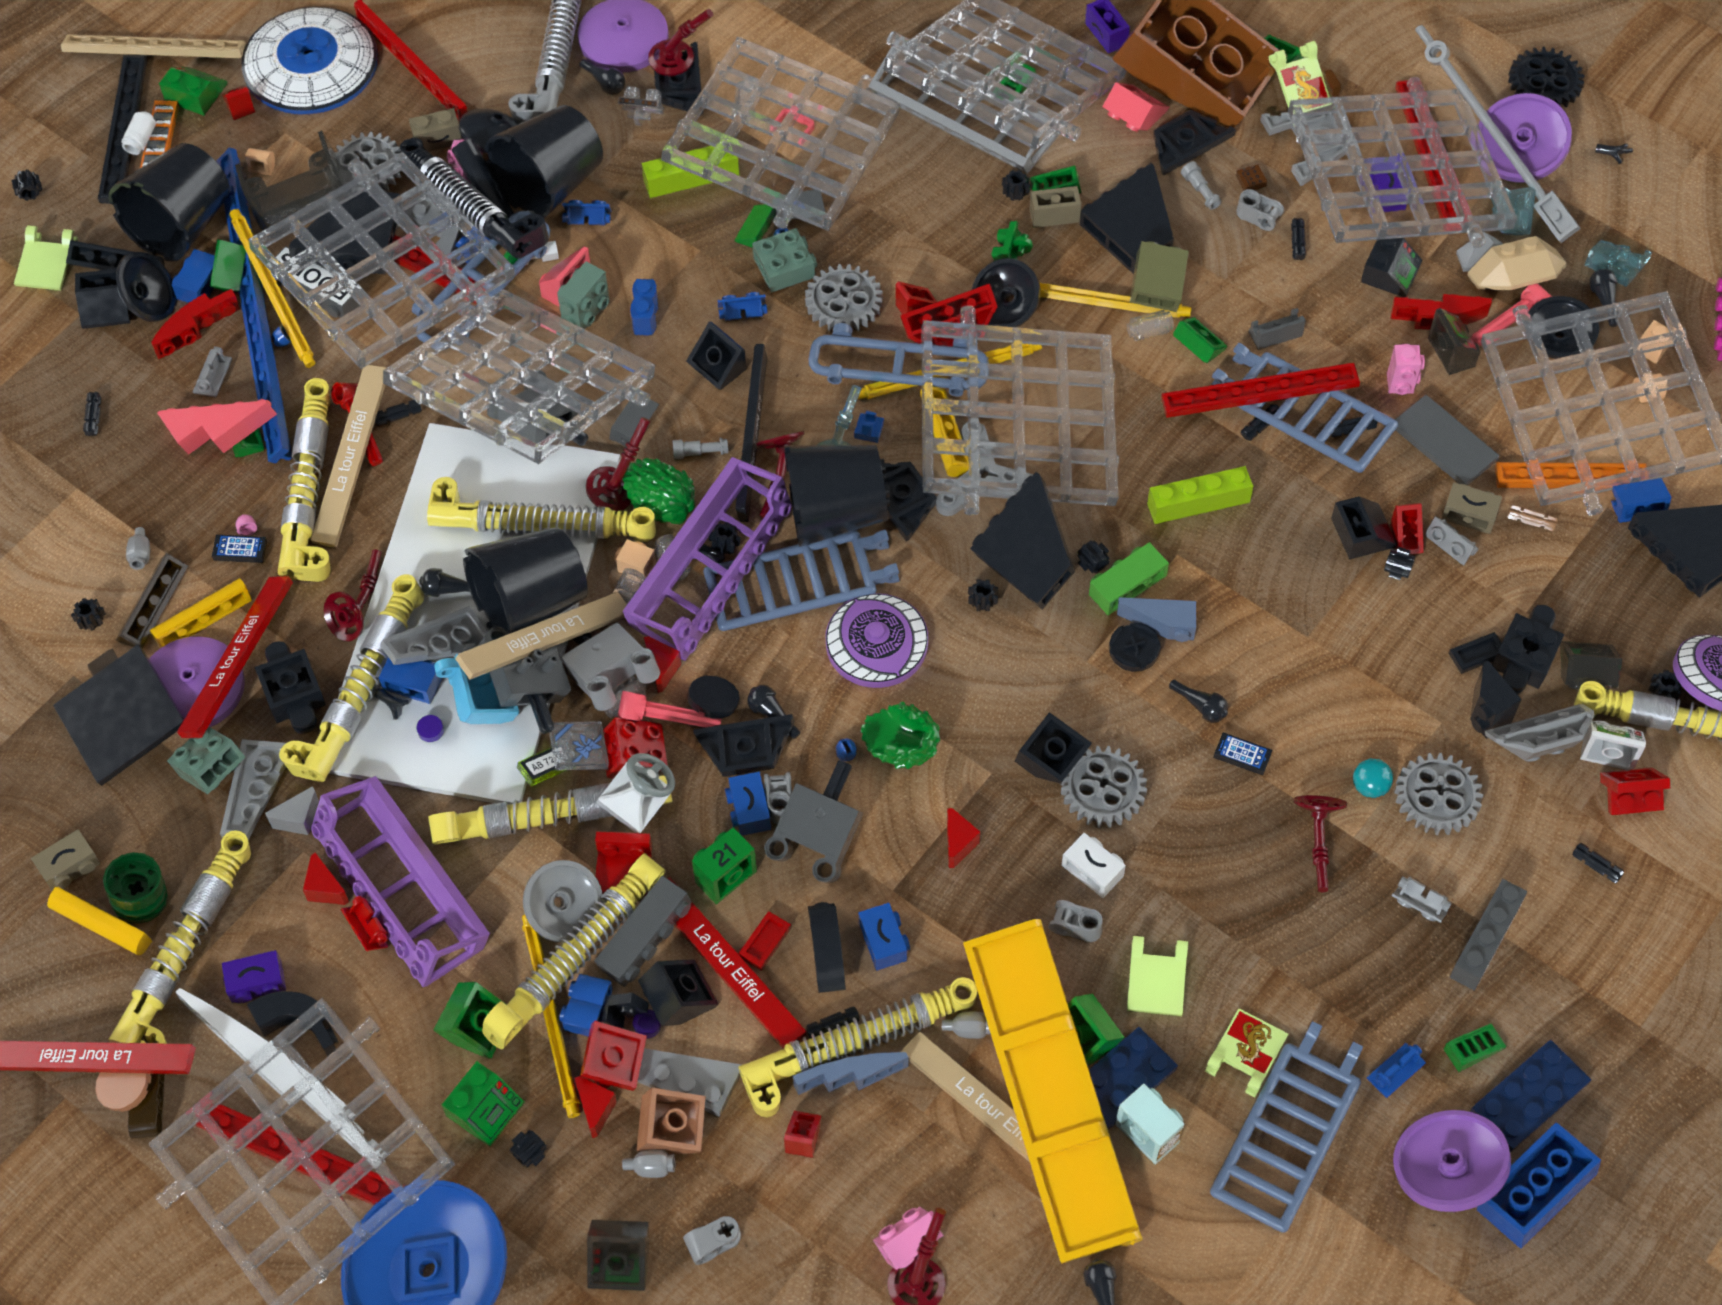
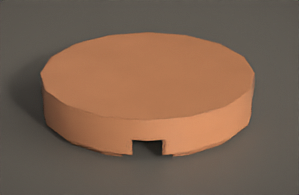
M100 1072L95 1088L97 1098L103 1106L112 1111H129L138 1106L148 1093L146 1089L148 1083H151V1075L149 1073Z

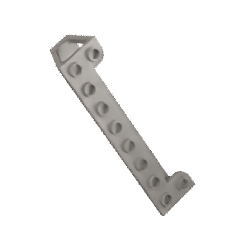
M896 39L868 86L874 95L1026 174L1030 172L1060 133L1056 128V123L1048 112L1041 109L1037 112L1027 107L1023 110L1017 107V103L1007 97L1002 99L997 96L998 94L988 87L985 90L978 87L979 84L973 79L967 78L965 80L959 77V73L951 68L945 70L940 67L937 61L931 58L928 60L922 58V55L915 50L917 47L907 40L901 42ZM898 49L902 55L901 60L880 82V78ZM909 62L937 76L917 101L888 87ZM943 81H948L975 95V98L955 121L923 105ZM982 100L1014 115L994 141L962 125L964 120ZM1020 120H1024L1041 129L1025 157L1000 145ZM1046 132L1051 134L1031 158Z

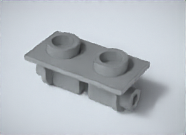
M214 347L209 351L194 387V394L217 397L232 361V357L224 356L223 350L220 347Z
M1437 516L1434 517L1425 533L1427 538L1463 566L1470 555L1474 556L1479 549L1476 547L1475 542H1471L1464 535L1458 534V531L1448 524L1446 519L1441 520Z
M1402 877L1398 884L1399 887L1392 894V897L1396 898L1400 905L1406 908L1413 907L1422 912L1421 915L1430 921L1437 920L1440 923L1452 904L1448 901V897L1433 889H1430L1427 897L1423 896L1422 893L1426 886L1411 877H1408V879Z

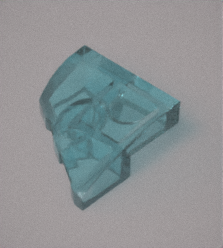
M1506 187L1487 190L1486 194L1494 206L1492 211L1497 216V225L1500 232L1511 235L1531 234L1535 189L1526 187L1509 190Z
M1600 240L1590 250L1584 265L1595 271L1599 269L1612 270L1617 276L1618 283L1627 287L1651 258L1652 252L1645 250L1643 255L1630 251V246L1615 245L1612 242Z

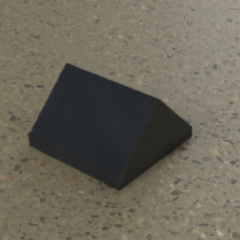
M708 322L686 362L717 389L722 390L747 370L745 349L713 322Z

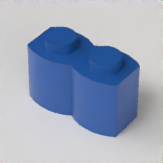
M636 279L632 288L633 301L630 307L633 332L635 335H653L656 330L655 314L658 310L656 283L654 279Z
M579 974L577 980L571 982L568 996L571 999L568 1005L562 1007L560 1013V1021H562L564 1031L589 1036L591 1023L594 1020L602 1023L606 996L612 995L613 991L611 981Z

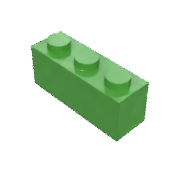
M1150 542L1143 547L1139 546L1124 560L1120 559L1113 563L1110 569L1103 574H1096L1090 581L1089 596L1109 616L1117 610L1119 597L1135 598L1165 578L1169 562Z

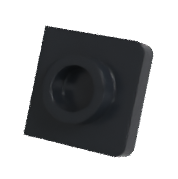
M632 992L606 996L602 1022L623 1029L625 1017L632 1018L635 1017V1014L647 1013L649 1002Z

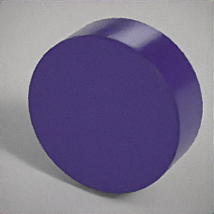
M435 715L422 717L416 726L418 736L425 742H435L444 733L442 721Z
M648 1009L647 1013L636 1014L633 1018L634 1031L646 1035V1039L653 1038L661 1029V1024L653 1010Z

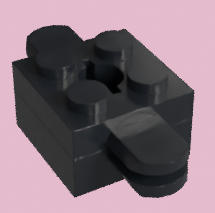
M1537 605L1533 608L1528 618L1516 613L1493 660L1492 666L1497 671L1503 673L1502 677L1517 695L1523 692L1527 684L1537 689L1540 688L1565 635L1552 629L1556 614L1549 606Z
M273 642L265 649L267 663L255 667L276 724L290 719L292 727L297 733H310L317 726L314 710L325 706L326 703L305 649L291 653L288 645L284 642Z

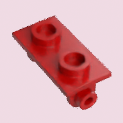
M357 896L352 901L353 906L341 908L343 915L366 952L389 947L386 942L388 940V932L383 928L377 917L371 918L374 912L366 898Z

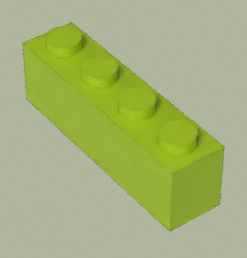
M728 141L643 162L642 171L648 195L650 198L738 177L739 164L733 143Z
M1246 466L1150 487L1147 505L1154 524L1250 503L1253 484Z

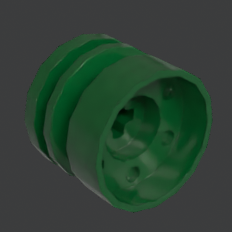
M131 852L117 857L105 869L103 876L104 889L112 910L121 920L134 924L149 922L159 916L166 907L168 900L167 887L160 866L154 858L144 853Z

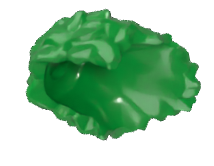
M657 458L637 459L635 463H630L623 476V488L627 490V497L631 500L633 509L647 507L653 511L655 521L660 523L670 522L678 525L683 524L687 515L695 508V487L693 486L692 478L688 477L686 471L680 472L672 465L661 462Z
M900 702L893 706L889 705L888 710L882 708L879 713L867 715L864 721L865 724L861 727L862 741L865 742L867 750L871 752L873 757L879 758L881 762L895 765L896 769H910L913 766L923 765L935 756L937 752L936 746L941 740L939 736L940 726L933 721L928 711L922 712L914 704L908 706L905 702Z

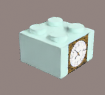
M1143 1084L1119 1105L1115 1125L1156 1165L1179 1144L1184 1123L1179 1112L1173 1108L1169 1109L1162 1102L1163 1098L1155 1089H1149Z

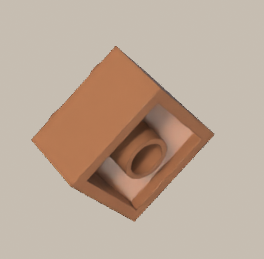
M650 1088L641 1098L637 1151L658 1149L665 1150L669 1155L700 1153L706 1096Z

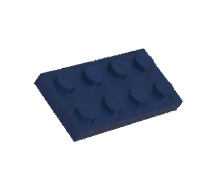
M1137 1027L1089 1069L1108 1130L1116 1124L1119 1105L1141 1085L1145 1084L1149 1089H1156L1178 1068V1065L1140 1027Z
M1550 1039L1477 1102L1470 1111L1493 1122L1504 1134L1509 1151L1512 1152L1589 1085L1591 1079Z

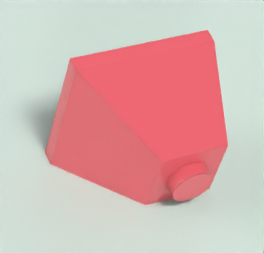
M584 246L565 258L541 277L539 286L542 298L559 306L557 296L559 288L571 279L573 272L580 268L585 261L590 263L587 247Z

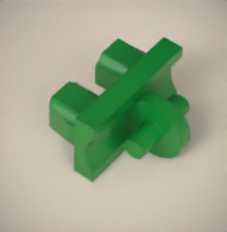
M1010 221L1009 228L998 229L997 240L999 245L1003 246L993 247L991 255L994 261L1006 258L1017 260L1018 256L1031 252L1033 243L1028 239L1029 236L1027 234H1023L1018 230L1017 221Z

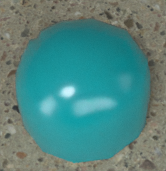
M1369 758L1360 762L1355 768L1353 783L1356 790L1364 797L1377 798L1389 792L1393 784V772L1384 761Z

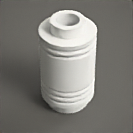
M141 111L134 114L122 139V147L128 153L139 155L144 151L156 126V121L150 113Z

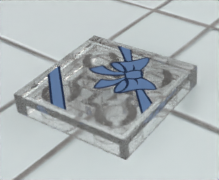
M601 721L553 722L555 728L552 732H549L555 770L608 769L609 761Z

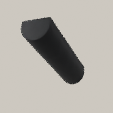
M473 138L464 140L453 147L452 153L469 183L510 218L514 212Z
M70 240L66 264L97 270L116 269L121 259L133 251ZM152 255L165 267L163 257Z

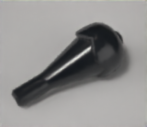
M585 59L580 61L579 66L592 74L604 92L614 95L623 90L626 80L620 70L614 67L608 69L595 66Z
M1599 269L1590 277V289L1593 293H1596L1604 307L1609 326L1616 327L1619 324L1615 310V294L1618 279L1612 270Z
M440 568L427 569L419 579L422 591L427 596L439 597L441 594L470 592L467 581L444 573Z
M1172 680L1169 683V688L1185 697L1202 714V719L1207 722L1218 723L1228 715L1229 704L1226 698L1219 693L1213 692L1210 694L1191 689L1176 680Z
M762 684L750 689L747 703L754 713H760L767 718L786 715L775 697L776 692L771 687ZM793 724L789 735L796 739L800 735V731Z
M1093 1259L1084 1268L1083 1277L1085 1285L1090 1287L1099 1305H1115L1114 1280L1117 1278L1115 1268L1106 1260Z

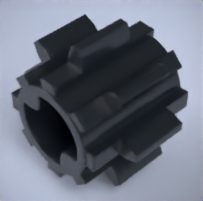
M27 169L25 171H18L14 179L11 180L15 196L25 199V201L35 200L37 195L40 194L39 191L43 190L39 175Z
M1021 170L1010 171L1009 175L1007 174L1006 177L1002 178V193L1012 201L1022 200L1026 193H1030V177L1023 174Z
M729 522L717 524L714 531L709 535V541L712 542L711 549H717L721 554L734 553L735 547L740 546L741 537L738 536V530L734 525H730Z
M1090 540L1078 550L1077 556L1080 559L1078 564L1085 572L1089 569L1092 574H1096L1109 564L1110 558L1107 555L1109 550L1102 542L1098 545L1095 540Z
M1401 547L1398 550H1390L1384 567V571L1390 573L1389 577L1401 580V577L1408 579L1415 560V556L1409 554L1410 550Z
M986 579V581L976 580V584L968 587V594L970 595L968 597V604H972L973 607L975 606L976 611H990V607L998 604V587L991 584L989 579Z
M83 598L82 601L74 604L75 609H73L74 613L71 616L74 622H77L79 629H90L93 631L96 627H100L103 624V616L106 613L104 608L100 607L97 599L87 600Z
M1663 670L1658 675L1654 673L1648 691L1656 696L1659 695L1678 700L1681 695L1682 685L1677 680L1675 673L1669 672V670Z
M528 1130L524 1134L521 1131L511 1140L514 1144L509 1150L524 1167L528 1168L532 1163L537 1166L545 1158L544 1151L547 1149V1145L535 1132Z

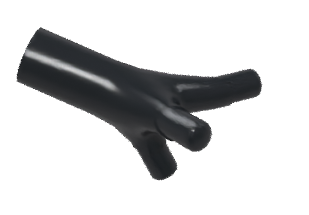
M1627 143L1620 146L1597 144L1595 153L1610 155L1618 164H1621L1623 161L1619 154L1632 153L1633 149L1627 148Z
M381 688L375 691L374 696L390 708L393 719L397 720V706L408 705L409 700L396 698Z

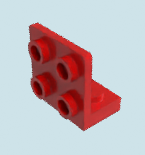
M615 717L601 731L607 778L614 779L628 759L638 753L653 755L667 765L663 729L660 723ZM638 762L645 768L653 766V764L648 762Z
M596 832L595 843L598 854L595 877L600 884L602 894L610 887H616L628 875L630 868L641 855L645 853L650 858L652 857L650 834Z

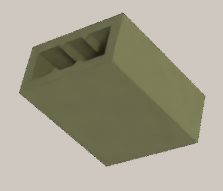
M1142 241L1137 252L1129 303L1177 312L1182 300L1189 251L1176 246L1168 247L1158 245L1155 242Z

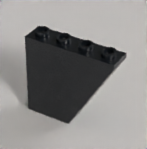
M1152 163L1144 168H1139L1131 177L1121 180L1116 187L1109 192H1104L1097 200L1086 204L1081 210L1080 226L1133 274L1137 252L1142 241L1155 242L1158 245L1172 247L1174 241L1155 166Z
M353 187L289 243L290 261L299 264L316 263L322 267L386 275L401 212L400 194Z
M1037 472L1024 480L1021 490L1007 500L1003 511L1000 514H996L990 520L989 527L983 534L980 533L975 537L972 542L973 546L970 548L978 558L1042 610L1075 572L1046 483Z
M1722 504L1638 512L1633 515L1628 526L1633 537L1640 540L1653 556L1658 557L1666 565L1667 569L1685 584L1688 590L1694 592L1700 598L1722 582Z

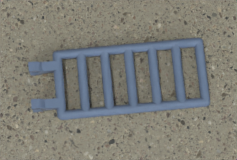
M1238 343L1233 350L1236 354L1232 361L1251 367L1242 380L1256 378L1268 363L1280 369L1276 375L1303 371L1269 352H1265L1259 357L1250 352L1241 343ZM1218 368L1212 374V378L1215 380L1211 385L1235 382V380L1229 378L1225 372ZM1340 390L1321 393L1295 426L1284 422L1282 419L1300 397L1287 398L1274 415L1261 409L1266 402L1238 406V408L1358 473H1362L1398 427V421ZM1330 397L1343 403L1316 438L1303 432ZM1352 408L1364 414L1337 450L1325 444V441ZM1373 419L1385 425L1386 427L1359 461L1346 455Z
M882 530L864 538H861L858 531H852L810 545L799 547V544L758 555L752 565L755 567L766 611L751 613L743 581L741 580L735 594L742 617L727 620L723 609L716 616L719 630L727 631L846 602L856 597L876 593L877 584L899 582L897 563L871 572L865 552L873 549H888L889 538L887 531ZM848 542L853 544L865 587L850 590L837 546ZM828 548L840 593L828 596L825 595L813 551ZM802 553L816 599L803 602L800 600L788 558ZM777 559L780 563L791 605L776 608L764 566L765 562ZM734 560L718 564L728 570ZM706 566L703 573L709 595H711L717 586L715 574L719 573Z
M1313 1021L1300 1047L1290 1043L1283 1047L1210 1189V1194L1214 1198L1282 1233L1288 1231L1361 1085V1080L1350 1073L1361 1054L1363 1046L1353 1042L1341 1067L1338 1068L1310 1053L1322 1029L1321 1025ZM1291 1057L1347 1084L1342 1097L1339 1098L1286 1071L1285 1068ZM1279 1080L1336 1108L1330 1121L1328 1122L1273 1094ZM1267 1103L1324 1132L1318 1145L1316 1146L1261 1118ZM1255 1127L1312 1156L1306 1169L1303 1170L1249 1142L1248 1140ZM1244 1151L1300 1180L1293 1195L1237 1166L1236 1164L1242 1152ZM1230 1175L1287 1204L1281 1219L1225 1191L1224 1187Z

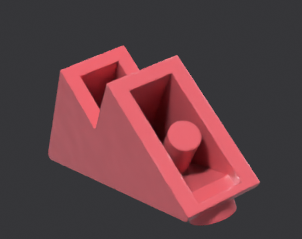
M265 399L255 402H235L234 404L224 405L212 404L211 406L203 407L190 406L183 409L168 408L157 412L177 443L188 455L210 439L225 453L277 415L271 407V402Z

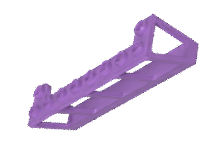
M732 457L624 608L623 613L628 625L643 635L650 636L680 651L681 659L685 661L690 653L696 650L703 634L709 631L711 623L717 614L723 611L726 601L731 594L736 592L739 582L744 575L749 573L757 556L763 553L766 543L771 536L776 534L778 526L784 517L790 514L792 504L783 477ZM746 471L773 481L770 489L749 477ZM745 485L750 486L767 497L770 508L755 531H752L726 514L727 509ZM721 520L729 522L732 526L734 525L738 531L749 537V540L728 570L699 552L701 546ZM692 559L699 560L723 576L701 609L671 590ZM666 597L696 615L692 622L689 618L680 617L672 628L650 619ZM649 625L669 634L675 646L645 626Z
M376 776L321 795L311 826L313 836L319 839L328 857L333 859L338 866L342 877L348 880L356 897L362 896V898L368 900V904L374 912L372 918H378L383 928L388 932L387 937L395 947L397 955L405 961L410 968L411 975L419 981L422 987L430 985L484 949L490 934ZM361 790L357 798L338 810L335 809L331 802L333 799ZM362 806L382 835L351 854L334 829L338 819L357 807ZM387 842L410 874L379 893L356 860ZM415 881L436 908L438 914L407 933L384 900ZM441 921L446 922L459 940L458 943L439 951L428 939L420 940L417 946L413 939ZM464 947L465 952L433 972L439 957Z

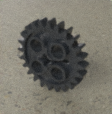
M1534 47L1532 53L1525 50L1524 55L1519 54L1517 60H1513L1508 74V83H1511L1510 90H1516L1515 95L1523 93L1538 94L1553 100L1559 106L1562 104L1567 108L1569 102L1575 103L1576 97H1580L1585 75L1581 74L1583 68L1577 67L1578 61L1571 62L1572 55L1564 57L1563 50L1557 54L1553 47L1550 52L1545 47H1542L1540 52Z

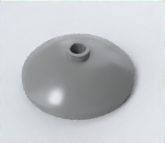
M568 860L553 861L537 869L529 878L523 894L524 913L531 927L539 935L551 941L561 942V939L569 940L567 933H572L576 936L572 929L573 926L582 929L579 926V920L587 923L584 914H589L593 917L590 908L598 910L595 902L603 903L601 899L603 894L596 877L583 865ZM556 897L561 899L562 904L560 907H556L554 904Z

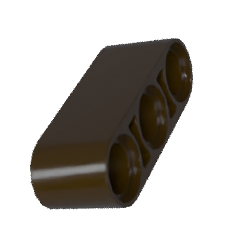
M150 1074L151 1083H148L146 1097L138 1106L129 1110L128 1132L131 1139L161 1136L165 1074Z

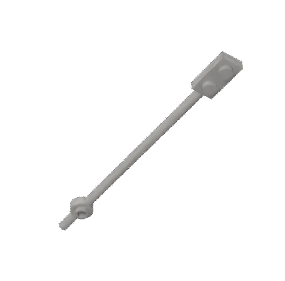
M1419 25L1415 31L1427 46L1425 49L1426 59L1433 65H1441L1539 200L1533 205L1558 241L1560 243L1564 242L1581 229L1555 192L1551 191L1546 194L1448 60L1450 56L1449 47L1442 41H1434L1425 27ZM1439 51H1442L1441 56H1440V57H1436V54H1437Z

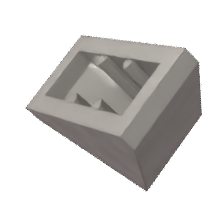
M310 787L265 814L273 829L309 835L319 799L314 788Z

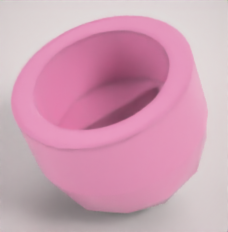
M246 514L237 518L235 526L240 536H251L256 532L257 525L252 516Z

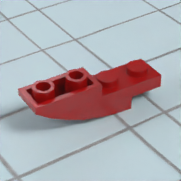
M232 289L212 299L203 294L173 314L151 341L157 358L161 359L171 355L184 346L194 343L202 338L199 330L209 327L213 323L239 311L240 307Z
M1443 294L1441 301L1394 297L1390 319L1414 321V329L1438 330L1453 328L1444 312H1447V314L1451 313L1452 316H1458V318L1453 320L1454 324L1457 323L1458 326L1459 324L1464 326L1486 318L1491 307L1492 298L1457 294Z

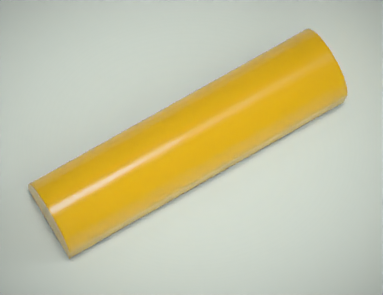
M925 385L920 391V396L946 473L950 477L962 476L972 467L945 388Z
M238 578L150 629V633L158 646L162 648L175 640L191 637L251 602L252 598L244 582Z
M55 887L48 898L47 906L49 909L138 956L145 953L152 943V939L145 932L60 887Z

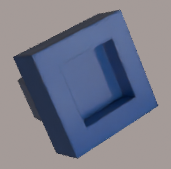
M866 411V414L860 413L854 438L878 443L884 426V418L877 417V414L871 411Z

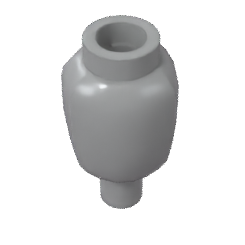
M142 527L135 529V535L129 538L126 547V560L129 566L136 570L143 569L150 559V542L145 536V529Z
M963 1012L956 1015L953 1020H942V1031H953L962 1038L981 1039L987 1034H991L983 1012Z
M645 1150L639 1152L634 1159H623L622 1168L623 1170H634L641 1177H665L669 1172L675 1171V1156L669 1155L665 1150Z

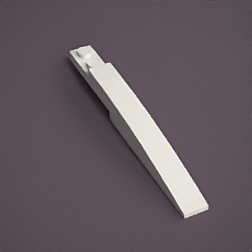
M181 988L176 991L181 1002L292 1107L302 1099L377 1171L386 1163L381 1154L384 1151L383 1148L374 1139L368 1141L362 1136L365 1132L354 1122L356 1118L352 1110L313 1075L271 1043L227 1014Z

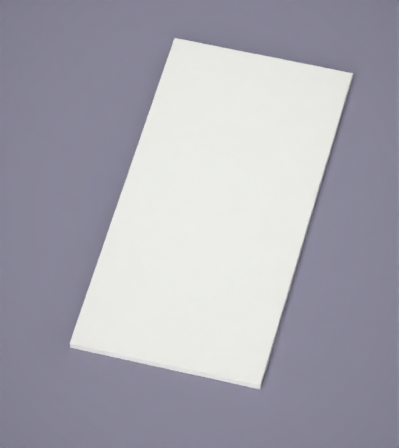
M429 423L364 618L363 631L357 639L346 676H350L352 673L351 665L359 666L361 664L356 655L361 654L359 649L377 615L386 609L393 594L392 583L397 577L409 574L419 584L420 577L423 576L427 569L440 568L444 573L467 581L463 566V558L467 557L464 552L466 548L524 535L523 531H519L516 534L515 530H511L508 534L507 530H503L500 533L498 529H495L492 533L491 529H488L485 533L476 532L473 528L429 526L427 510L434 481L441 477L454 479L457 483L460 503L490 500L493 504L499 501L501 505L505 501L509 505L516 502L518 506L521 502L525 506L528 503H532L533 506L539 503L541 507L547 503L550 508L553 504H556L558 509L563 504L566 510L569 505H572L574 510L577 505H580L582 511L587 505L591 512L595 505L587 496L586 480L596 468L603 466L617 468L621 460L620 454L548 442H540L534 445L523 438ZM599 474L594 479V488H597V481L601 477ZM605 479L602 480L601 487L605 484ZM603 494L599 496L604 502H609L610 498L605 497ZM567 529V536L579 552L587 578L598 540L596 538V531H591V537L589 538L587 530H583L582 537H580V530H575V536L572 537V530ZM470 592L441 594L439 597L427 596L424 593L423 603L413 609L407 621L408 630L470 606L486 630L489 631L486 627V623L489 620L484 611L478 612ZM579 602L562 613L578 608ZM568 641L556 645L560 658L565 654ZM445 658L432 659L430 661L436 663L437 661ZM380 668L378 669L375 677H379L381 673ZM448 678L442 679L431 704L388 692L396 698L409 700L408 705L397 706L398 719L394 720L390 708L374 696L378 688L382 689L380 680L377 679L378 687L371 691L372 699L365 702L367 706L366 711L360 713L361 720L352 738H350L349 742L344 743L329 774L361 780L376 776L384 784L496 804L506 801L510 805L513 804L515 799L519 803L522 802L529 774L520 762L535 756L542 732L539 730L531 705H519V714L511 722L502 724H468L460 721L453 687L449 683ZM344 679V682H343L342 687H344L345 684H346V680H345V679ZM426 715H435L442 721L444 733L435 742H425L418 736L417 723Z

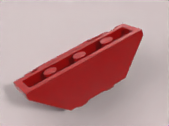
M987 284L902 314L900 317L908 339L913 342L953 347V340L958 335H966L973 341L980 339L998 306L991 286Z

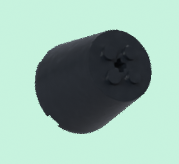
M567 105L556 107L495 134L489 138L485 145V151L488 152L489 157L486 163L508 203L515 209L519 207L523 211H532L535 214L542 215L544 218L555 210L603 160V148L596 130L581 112Z
M180 143L117 182L110 189L109 204H112L116 212L113 216L118 225L137 246L150 255L157 253L164 256L165 261H177L185 256L228 198L230 186L224 171L208 153L195 145Z
M877 445L784 446L786 469L789 472L791 482L789 490L799 547L888 521L887 506H890L889 484L886 482L885 461L880 459Z
M559 527L480 544L464 550L467 556L463 558L467 584L478 612L484 611L489 620L486 623L488 630L499 626L511 634L557 616L587 597V579L579 552L567 534Z

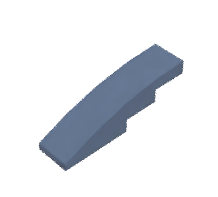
M906 1052L874 1053L847 1057L794 1075L793 1085L798 1095L823 1083L828 1093L853 1081L857 1089L861 1090L907 1068L909 1057Z

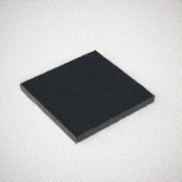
M138 644L53 705L96 782L101 786L175 734L184 721V717L143 648Z

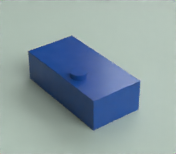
M1556 1122L1511 1165L1510 1173L1504 1186L1490 1200L1477 1206V1211L1521 1249L1597 1175L1601 1159Z

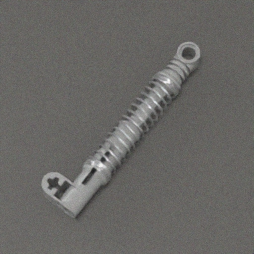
M581 0L551 1L552 5L550 6L544 44L542 45L543 49L541 50L538 72L535 79L536 94H517L508 102L512 118L519 124L557 107L559 94L565 86Z

